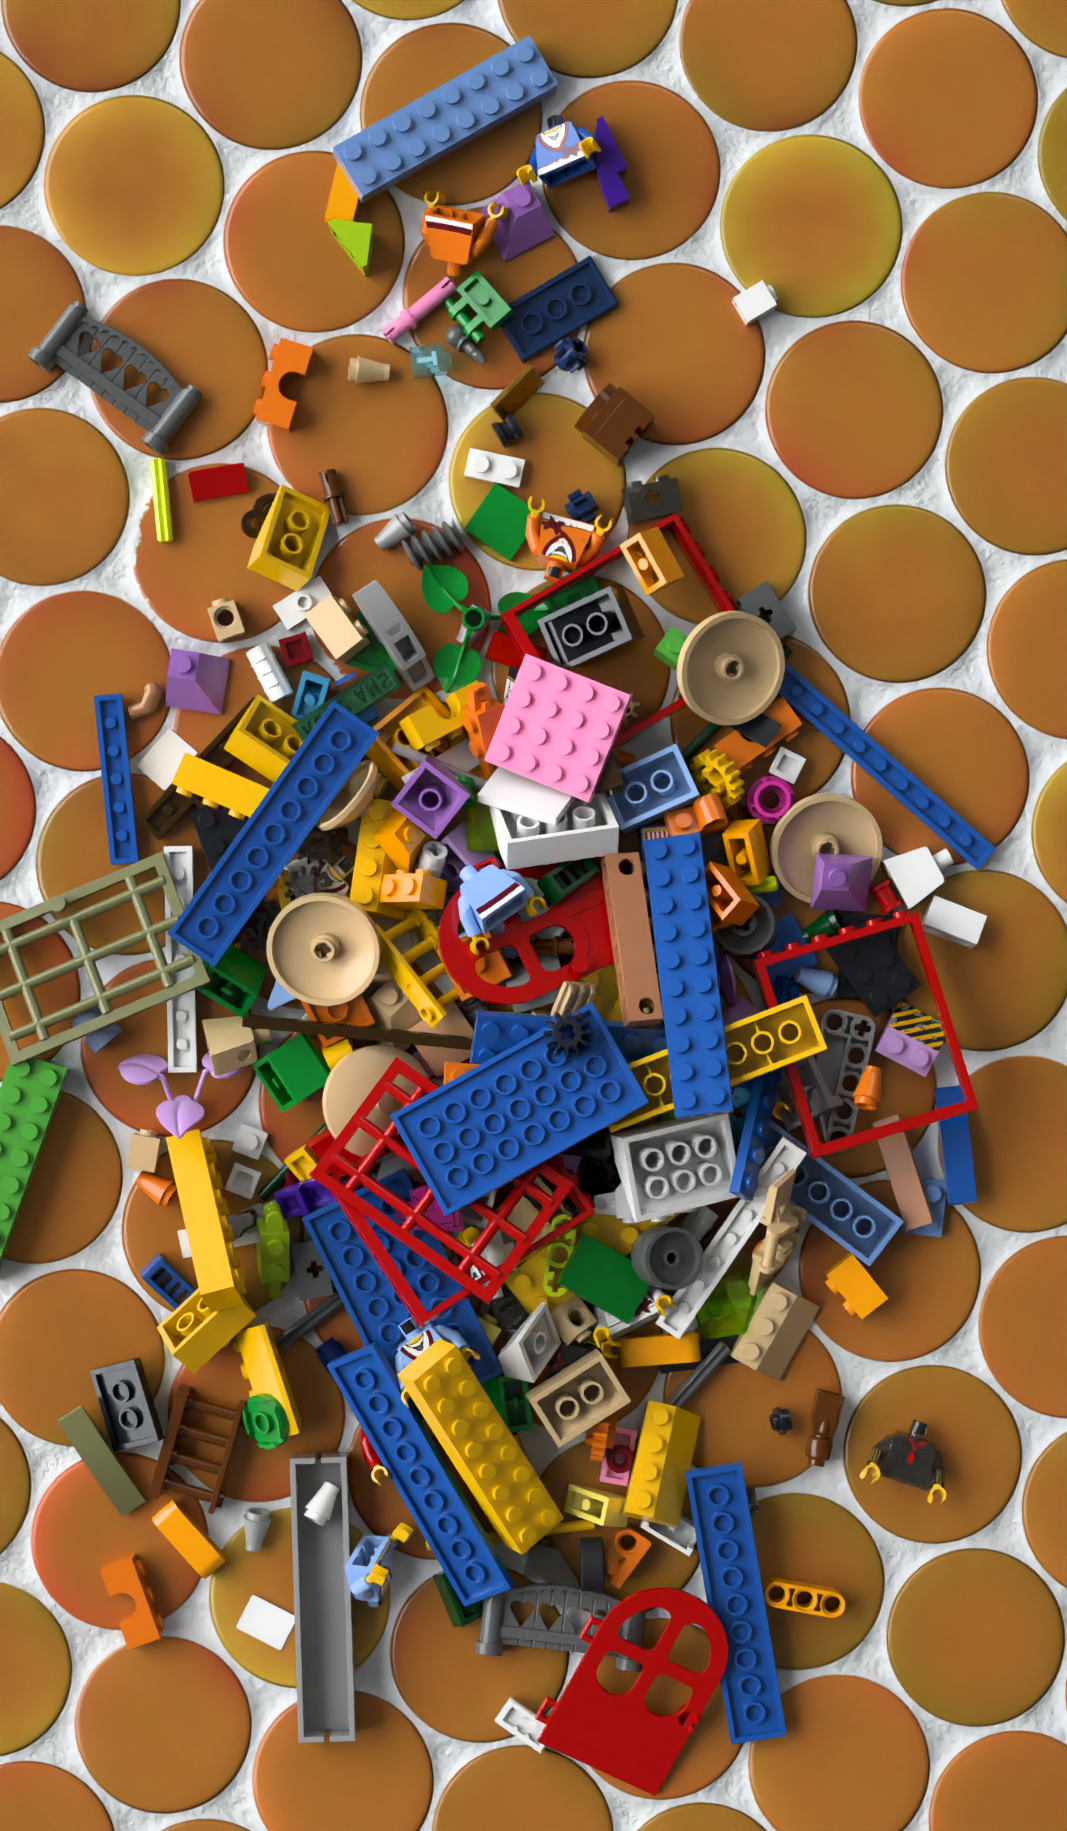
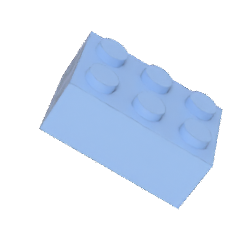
M674 744L624 767L623 771L629 785L621 787L622 793L607 799L622 832L627 835L638 830L640 827H645L662 819L667 812L693 805L695 800L701 796L677 744Z

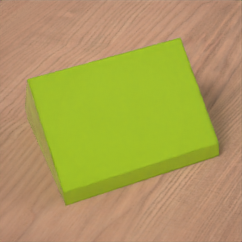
M331 219L327 222L331 234L363 275L366 277L370 274L374 242L373 225Z

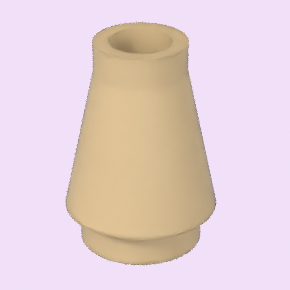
M360 356L350 358L348 381H355V384L389 380L390 364H383Z

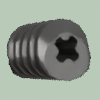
M453 518L452 527L445 521L442 522L441 532L435 526H432V536H429L425 531H421V541L414 535L411 536L410 546L404 540L401 541L412 566L415 565L419 571H422L423 561L434 565L433 556H436L442 562L444 561V551L453 557L455 546L461 552H464V542Z

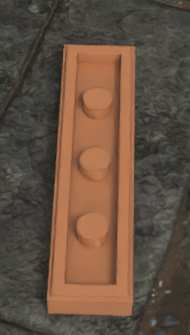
M901 1114L872 1122V1124L876 1128L900 1121L902 1117ZM906 1131L878 1139L906 1231L934 1223Z

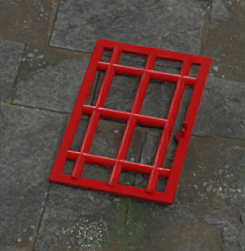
M396 1057L319 1163L309 1173V1176L482 1301L490 1304L491 1299L569 1193L574 1183L546 1163H543L525 1173L524 1176L521 1175L511 1181L516 1187L497 1212L481 1200L471 1203L468 1206L489 1220L490 1223L470 1249L424 1215L435 1200L430 1188H428L415 1208H413L368 1175L386 1148L419 1170L408 1148L394 1139L398 1130L393 1121L383 1131L366 1119L384 1093L387 1092L403 1104L402 1108L439 1088ZM398 1074L417 1086L412 1095H409L393 1083ZM360 1128L376 1139L377 1142L360 1166L356 1167L341 1156L340 1153ZM332 1164L351 1176L345 1186L326 1173ZM539 1174L557 1186L552 1196L533 1183ZM362 1184L405 1215L407 1219L401 1226L396 1224L357 1196L354 1192L358 1186ZM525 1192L544 1205L526 1232L507 1220V1217ZM419 1225L462 1256L463 1260L458 1267L410 1234L414 1227ZM500 1228L518 1241V1243L498 1269L480 1255ZM473 1265L492 1278L486 1287L467 1275Z

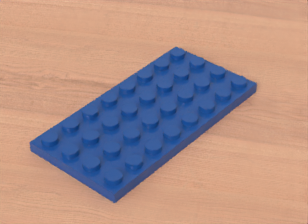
M593 1002L571 1013V1019L578 1012L582 1013L580 1023L589 1020L591 1024L583 1031L593 1032L592 1038H583L591 1046L589 1049H586L580 1045L581 1057L576 1055L575 1050L571 1051L570 1060L566 1059L565 1050H563L559 1057H556L554 1055L556 1047L548 1049L546 1046L547 1042L552 1039L545 1038L543 1032L553 1031V1029L546 1027L390 1115L446 1218L649 1104ZM568 1028V1032L566 1029L562 1031L564 1041H568V1038L572 1040L575 1037L572 1028Z
M405 1167L377 1180V1182L405 1202L411 1201L410 1189H413L414 1186ZM366 1187L354 1192L399 1226L404 1223L405 1220L397 1221L394 1207ZM337 1201L332 1202L303 1216L302 1220L364 1346L377 1341L395 1373V1355L398 1352V1345L406 1340L398 1325L412 1316ZM364 1215L427 1312L464 1288ZM414 1228L410 1234L451 1263L441 1241L426 1230H415ZM469 1298L430 1322L435 1326L443 1325L458 1331L468 1343L470 1349L480 1355V1360L475 1359L472 1355L468 1358V1364L471 1365V1370L480 1384L504 1373ZM409 1397L417 1413L420 1414L421 1412L414 1403L413 1399Z

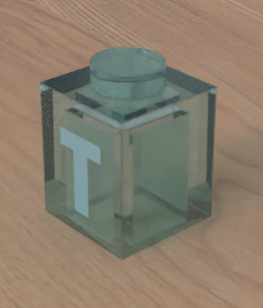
M443 343L409 347L414 380L447 375V367H452L450 350H444Z

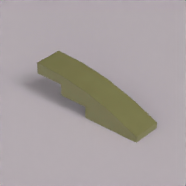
M82 1404L58 1419V1423L83 1462L122 1517L146 1502L144 1494L130 1477L128 1469L113 1451L112 1444Z

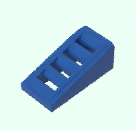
M157 1254L140 1272L141 1278L175 1310L196 1291L161 1254ZM162 1266L164 1269L153 1279L151 1276ZM170 1273L172 1277L161 1287L159 1284ZM179 1282L181 1285L169 1295L167 1292ZM187 1289L189 1293L177 1303L175 1300Z

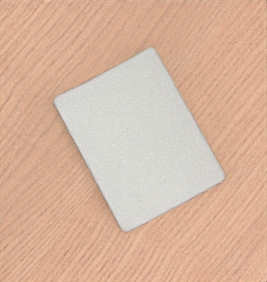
M168 729L138 763L137 768L159 787L166 790L174 779L184 753L196 756L197 752L171 729Z
M252 1595L236 1628L281 1650L295 1624V1616Z

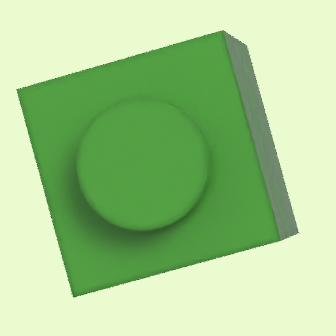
M671 626L652 655L673 670H676L681 649L688 636Z

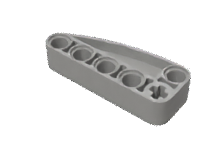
M838 1009L826 1010L820 1018L819 1028L828 1050L816 1054L815 1060L831 1095H839L843 1103H848L851 1113L846 1118H839L836 1114V1109L818 1117L825 1143L830 1142V1136L835 1131H842L845 1137L853 1135L858 1107L854 1105L855 1099L852 1097L856 1087L851 1091H846L842 1086V1081L846 1076L853 1075L858 1085L865 1066H868L875 1034V1024L870 1017ZM831 1014H838L841 1018V1025L838 1029L831 1030L826 1024V1020ZM861 1020H865L864 1025L869 1026L867 1032L863 1031L862 1035L859 1036L857 1035L858 1031L854 1030L855 1024H860ZM855 1047L860 1048L863 1053L862 1060L858 1063H851L848 1058L849 1051Z

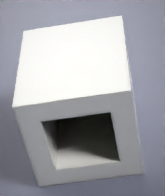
M762 280L735 296L732 304L745 325L748 326L773 311L777 306L775 301L778 297L770 284L766 286Z

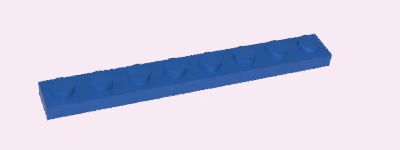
M786 975L776 976L773 992L777 1005L799 998L800 985ZM782 1068L754 1078L729 1190L730 1193L742 1200L753 1201L755 1191L758 1188V1175L764 1160V1148L767 1136L770 1133V1120L776 1105V1093L782 1078Z

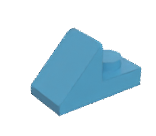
M304 670L291 717L304 723L322 711L325 699L331 688V679Z

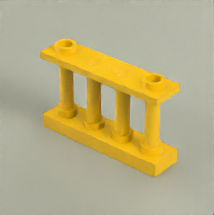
M431 909L407 910V919L386 932L378 924L375 925L381 941L380 962L419 1011L421 1018L431 1028H434L447 1015L444 1008L460 997L454 988L436 1000L427 989V985L447 973L436 951L439 949L438 931L440 920ZM413 928L423 942L401 955L391 941ZM431 951L440 964L418 977L409 963L426 952ZM474 996L468 998L471 1003L478 999Z

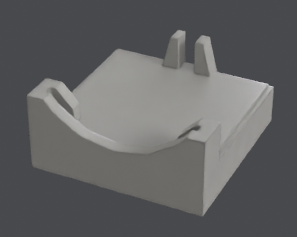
M814 1056L795 1063L813 1120L843 1106L839 1095H831ZM782 1070V1078L778 1084L776 1097L779 1099V1102L787 1104L791 1108V1112L786 1108H781L779 1113L781 1118L784 1119L783 1122L788 1132L801 1130L802 1126L785 1071Z

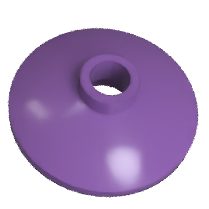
M721 951L717 966L719 989L728 1005L735 1007L737 991L734 971L728 953Z

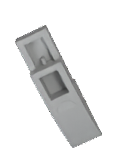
M374 580L352 595L377 640L384 645L408 689L415 692L434 679L436 675L425 658L427 654L398 608L378 581Z

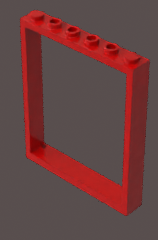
M675 513L649 528L658 527L662 534L670 530L719 613L735 611L733 608L735 603L732 596L727 590H722L718 583L720 581L718 573L713 566L708 567L703 558L705 557L704 550L698 542L694 543L688 534L691 530L684 521V518L679 519ZM620 546L501 614L499 620L523 660L525 654L541 659L517 618L624 557L625 555ZM683 697L619 734L615 739L612 750L686 707L687 704Z
M908 909L892 914L893 919L883 922L881 917L865 922L866 927L856 930L854 925L838 930L839 935L829 938L827 933L811 938L812 943L801 946L800 941L784 946L785 951L774 954L773 949L758 953V959L752 962L764 1006L768 1010L778 1005L766 966L910 924L965 1100L820 1144L796 1064H790L784 1067V1071L812 1159L979 1109L918 912L910 914Z
M400 1133L394 1137L404 1146L406 1145ZM386 1148L376 1163L394 1152ZM368 1154L361 1157L352 1164H354L356 1167H359ZM562 1154L546 1161V1163L574 1183V1186L567 1195L580 1214L530 1245L515 1267L594 1216L595 1211L593 1208L596 1207L587 1192L584 1194L577 1186L580 1183L578 1177L572 1169L567 1170L561 1162L564 1160ZM341 1170L333 1175L332 1178L343 1185L349 1181L351 1176ZM331 1192L420 1329L473 1295L469 1290L463 1288L427 1312L364 1215ZM485 1274L476 1281L486 1287L492 1278Z

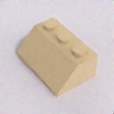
M771 1279L732 1347L731 1357L758 1372L780 1380L820 1306Z
M597 1348L525 1393L526 1398L558 1448L631 1402Z

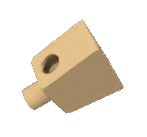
M240 1016L202 1020L205 1040L215 1076L256 1063L258 1060L256 1046L271 1043L269 1030H251V1028L242 1027L243 1018Z

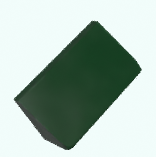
M444 1570L433 1575L435 1584L454 1627H463L482 1617L483 1608L480 1601L464 1607Z

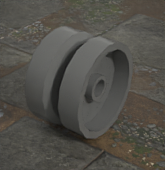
M754 894L751 895L760 906L746 921L750 927L748 931H744L743 928L741 929L740 925L732 924L725 929H718L715 932L720 945L730 955L740 959L756 958L758 953L769 950L777 937V921L771 907L761 897Z
M667 1225L650 1226L642 1231L634 1241L631 1251L632 1267L637 1277L648 1285L669 1290L683 1289L693 1283L700 1274L704 1261L703 1250L696 1236L686 1229Z

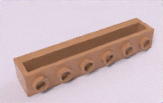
M639 852L608 854L601 860L600 866L624 1028L658 1025L664 1015L659 992V972L656 971L655 960H657L655 943H652L651 933L654 930L651 915L648 916L647 910L650 895L648 888H644L643 877L646 875L645 863L643 860L640 861ZM628 865L630 875L621 873L619 866ZM648 999L650 1014L641 1012L639 1009L640 1000Z

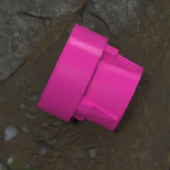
M766 776L758 779L750 786L746 795V806L750 815L754 819H760L763 824L778 823L782 815L795 804V794L791 786L785 780L776 776ZM767 792L777 795L778 804L775 808L764 806L762 799Z

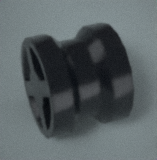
M511 413L505 416V420L491 424L504 449L509 447L512 441H520L524 438L519 425Z

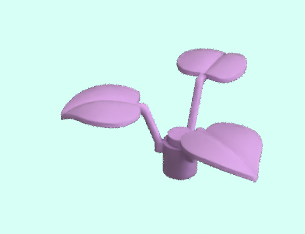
M209 1052L206 1053L202 1058V1065L206 1068L202 1071L193 1100L186 1095H180L173 1099L166 1077L162 1074L168 1070V1063L157 1055L140 1054L132 1056L121 1062L118 1069L121 1076L132 1084L146 1085L153 1083L157 1078L162 1082L168 1101L158 1105L156 1116L171 1134L181 1139L189 1129L198 1124L204 1117V1108L198 1101L207 1075L211 1073L217 1079L229 1078L242 1072L249 1065L215 1076Z

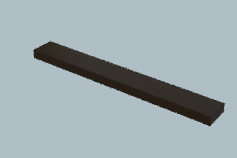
M253 1014L243 1015L242 1027L463 1050H470L471 1038L467 1036Z

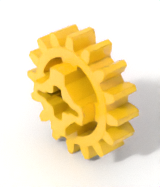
M706 749L692 759L693 763L689 767L694 772L691 773V776L695 779L696 787L701 790V797L717 793L725 809L742 799L740 796L744 793V790L740 786L744 784V781L739 779L741 772L733 768L734 761H727L725 753L719 756L717 749L713 751Z

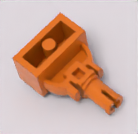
M710 861L705 866L714 935L718 929H725L732 924L742 926L760 905L730 867Z

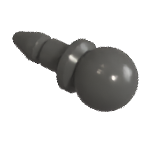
M453 325L448 328L446 340L449 345L457 347L460 353L466 352L474 361L486 364L483 353L473 344V339H469L463 333L464 328L461 325Z

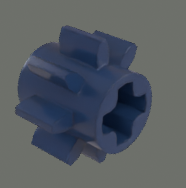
M569 336L566 340L561 339L554 346L557 350L553 355L554 361L561 370L573 373L576 369L580 371L588 363L584 359L588 355V349L582 340L578 338L572 339Z
M580 489L568 495L570 502L564 506L571 519L581 520L584 523H589L596 519L593 512L599 510V507L589 491L582 494Z

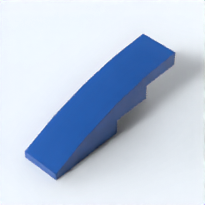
M960 1085L934 1089L936 1109L965 1101ZM967 1113L937 1121L948 1206L977 1203Z

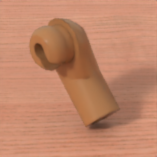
M151 682L145 685L142 701L127 706L132 720L157 710L162 698V690L157 683Z

